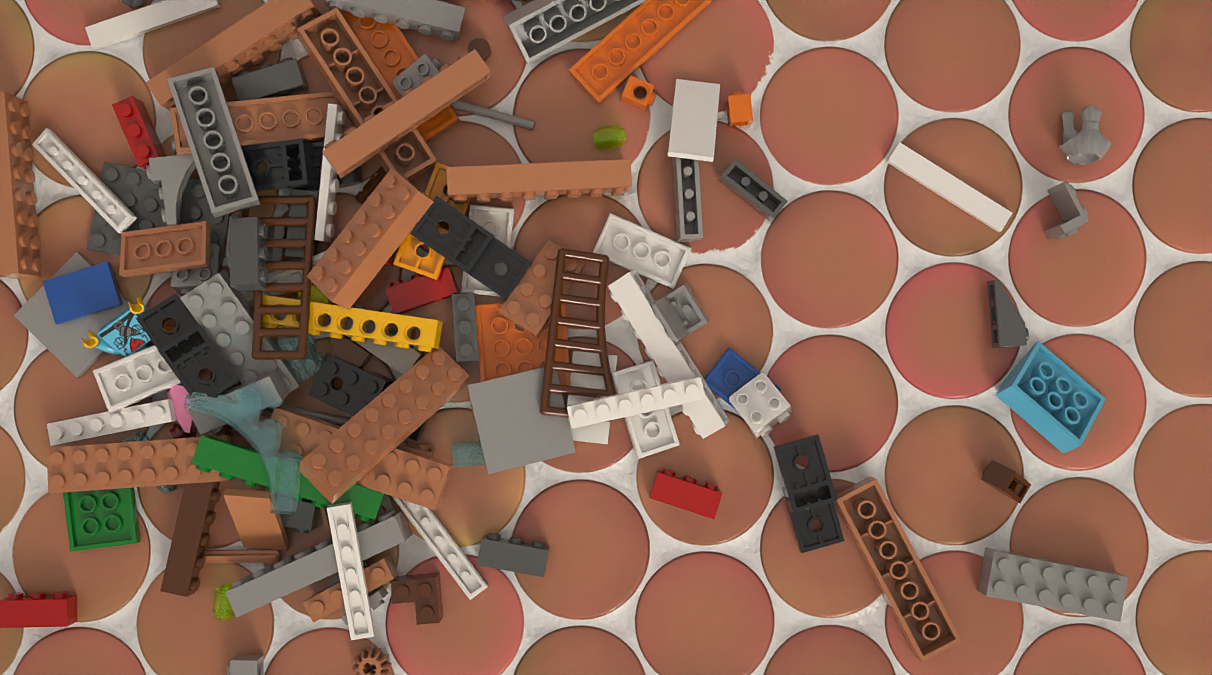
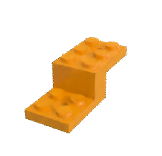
M436 162L425 194L432 200L438 196L466 216L471 199H468V203L455 204L453 200L445 196L444 190L447 187L446 167L449 166ZM440 222L436 227V231L441 235L447 234L449 232V224ZM409 233L400 244L393 264L438 280L445 257L430 247L429 254L426 257H419L417 254L418 247L426 244Z

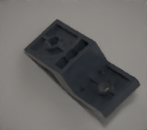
M301 138L242 146L256 192L283 188L299 190L320 189L324 142L310 143ZM261 162H266L267 170L262 174L259 173L258 165ZM361 165L341 179L337 174L339 186L363 183Z
M436 196L433 204L410 234L507 300L532 263L496 239L492 233ZM440 222L449 224V232L447 234L441 235L436 231V227ZM497 263H504L507 266V272L504 275H497L494 272V267Z
M177 294L172 295L136 318L199 408L240 382ZM169 319L176 321V327L171 331H167L163 327L165 321ZM206 369L211 370L213 373L212 379L207 382L201 381L199 378L200 373Z
M326 353L308 395L354 416L395 382V380L380 373L368 372ZM337 377L343 380V387L340 390L334 387V380ZM428 420L408 437L419 441Z
M815 434L773 446L785 486L782 487V491L800 552L805 553L843 542L844 537L834 506L837 497L819 435ZM800 456H805L808 459V465L804 469H799L796 465V461ZM814 519H819L822 522V527L818 531H813L810 528V524Z

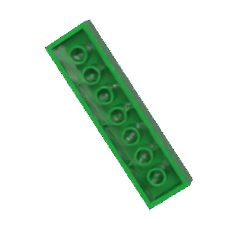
M206 434L200 437L191 462L196 464L195 469L207 473L215 470L220 472V477L230 480L238 477L243 479V484L256 487L257 484L266 486V491H271L275 494L283 491L289 493L288 497L294 500L302 501L303 498L311 500V505L324 508L325 505H332L299 471V464ZM354 484L333 504L352 501L355 518L369 522L370 518L376 519L384 493Z

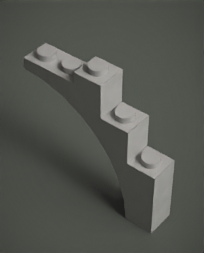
M172 140L173 153L177 154L175 140ZM192 153L149 158V165H146L148 178L156 185L162 184L158 188L160 199L164 200L165 209H161L163 222H167L168 226L181 224L180 209L183 192L191 174L196 168Z

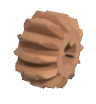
M370 646L368 651L362 649L360 656L354 658L357 664L352 666V670L359 671L356 675H389L388 668L392 666V663L386 661L389 654L381 655L382 648L375 652L374 647ZM374 664L376 667L369 668L368 665Z

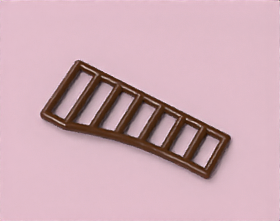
M313 195L258 196L261 205L307 204L306 217H258L266 226H306L305 239H265V246L267 248H304L303 261H265V268L267 270H303L302 283H266V289L253 290L254 313L251 356L255 360H303L307 356L311 280L307 275L312 270L317 199ZM249 208L241 210L239 218L249 217ZM263 292H301V304L263 305ZM263 314H300L299 328H263ZM262 337H298V350H261Z
M564 248L559 249L557 252L540 413L542 415L569 418L567 408L549 406L551 393L593 398L615 395L605 332V302L609 257L607 255ZM566 258L600 263L599 275L566 272ZM563 280L598 285L597 298L562 294ZM561 303L596 307V321L559 316ZM558 325L597 330L598 344L557 339ZM556 348L599 353L601 367L554 361ZM553 370L603 376L606 390L552 384Z

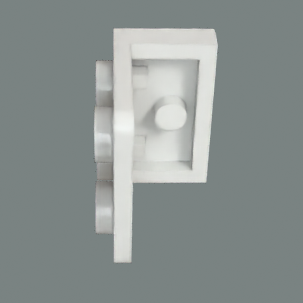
M764 373L757 375L729 397L730 403L748 424L756 438L759 436L765 437L773 430L772 427L778 422L782 424L791 416V405Z

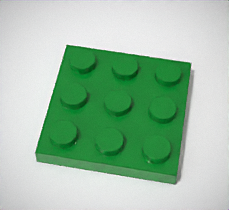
M134 487L63 492L70 552L140 542Z

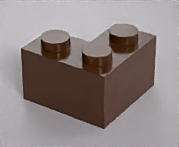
M440 573L396 576L391 580L392 604L415 602L417 625L440 623L443 618Z

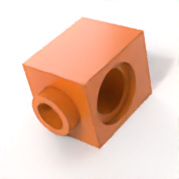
M630 75L621 95V101L646 111L647 106H652L657 94L654 93L655 85ZM636 90H643L646 96L639 99L634 96V92Z
M744 91L732 92L731 96H728L726 99L728 126L751 125L753 113L750 93L744 94Z

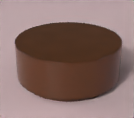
M482 38L472 40L468 46V51L471 52L475 49L483 61H486L491 54L489 43Z

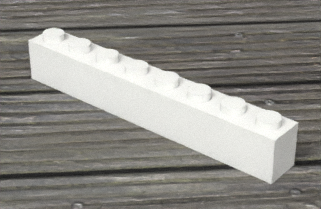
M633 270L610 284L608 287L611 298L619 303L622 308L621 313L623 317L632 324L635 336L642 340L645 345V352L657 364V371L662 378L665 377L668 383L701 376L706 399L680 405L683 413L692 420L694 431L704 439L725 427L730 421L680 340L674 342L673 339L666 335L663 323L653 313L652 303L655 300L637 271Z

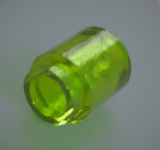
M619 124L600 127L598 130L593 131L596 149L601 148L604 150L623 146L622 142L626 141L625 130L620 128Z
M224 584L220 588L215 589L212 612L216 619L229 620L235 614L225 593L232 588L231 585Z

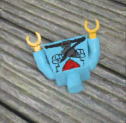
M137 297L138 304H131L129 301V307L101 327L97 332V337L93 331L89 330L87 334L90 339L85 340L81 338L86 348L95 347L104 352L117 356L123 355L124 357L133 354L135 351L139 352L150 347L148 342L151 339L136 320L137 317L149 310L143 304L141 297Z

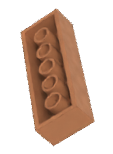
M391 168L307 277L331 302L349 310L434 201L409 179Z

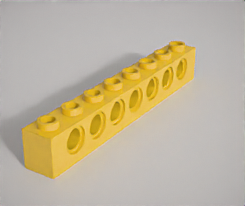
M263 295V305L301 304V300ZM310 302L308 334L320 336L321 332H327L331 338L342 339L343 335L351 336L352 341L365 342V338L373 339V344L387 346L388 341L396 343L395 347L409 349V345L418 346L417 350L431 352L432 348L439 349L443 322L358 308H350L348 310L337 305ZM263 314V327L277 328V325L285 326V328H299L300 314H287L283 320L280 319V314ZM329 315L331 317V322L328 326L325 327L323 324V319L325 316ZM349 318H351L353 320V326L351 329L347 330L345 327V322ZM374 321L375 330L369 333L367 325ZM396 324L398 332L395 336L391 337L389 328ZM414 328H419L420 336L418 339L413 340L411 332Z

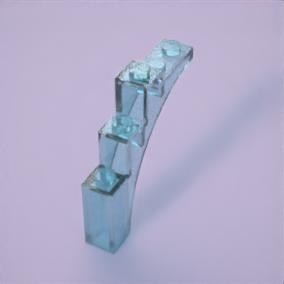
M244 389L243 392L238 391L237 400H232V397L226 395H218L217 398L207 397V394L201 392H193L192 395L186 394V410L198 411L222 420L242 434L258 453L266 470L270 485V513L295 515L301 479L299 466L304 455H299L298 451L284 450V453L279 452L283 424H278V421L271 419L258 422L262 394H258V391L253 389Z

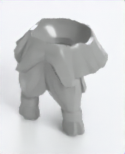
M1088 105L1081 111L1083 123L1082 130L1079 133L1073 128L1074 113L1064 112L1061 115L1064 129L1062 136L1063 145H1060L1059 149L1072 164L1085 165L1095 163L1102 159L1111 148L1112 143L1099 131V121L1102 112L1097 106Z

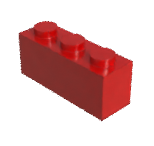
M130 96L112 104L139 167L146 169V165H149V158L166 156L144 103L141 100Z
M445 265L441 269L438 280L418 273L411 276L412 280L406 282L397 280L390 283V287L385 289L393 314L399 315L452 297L451 294H460L452 269L449 267L445 268Z
M664 468L662 472H656L649 494L650 499L705 517L715 518L723 494L718 490V486L707 482L703 486L697 484V479L684 475L682 479L675 476L676 472Z
M67 591L55 592L53 595H46V592L31 593V596H23L22 592L10 593L7 598L0 600V628L67 627L77 622V595H68Z

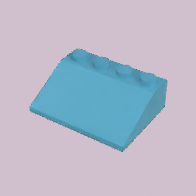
M1040 341L1032 346L1005 378L995 394L1062 453L1082 445L1106 400Z

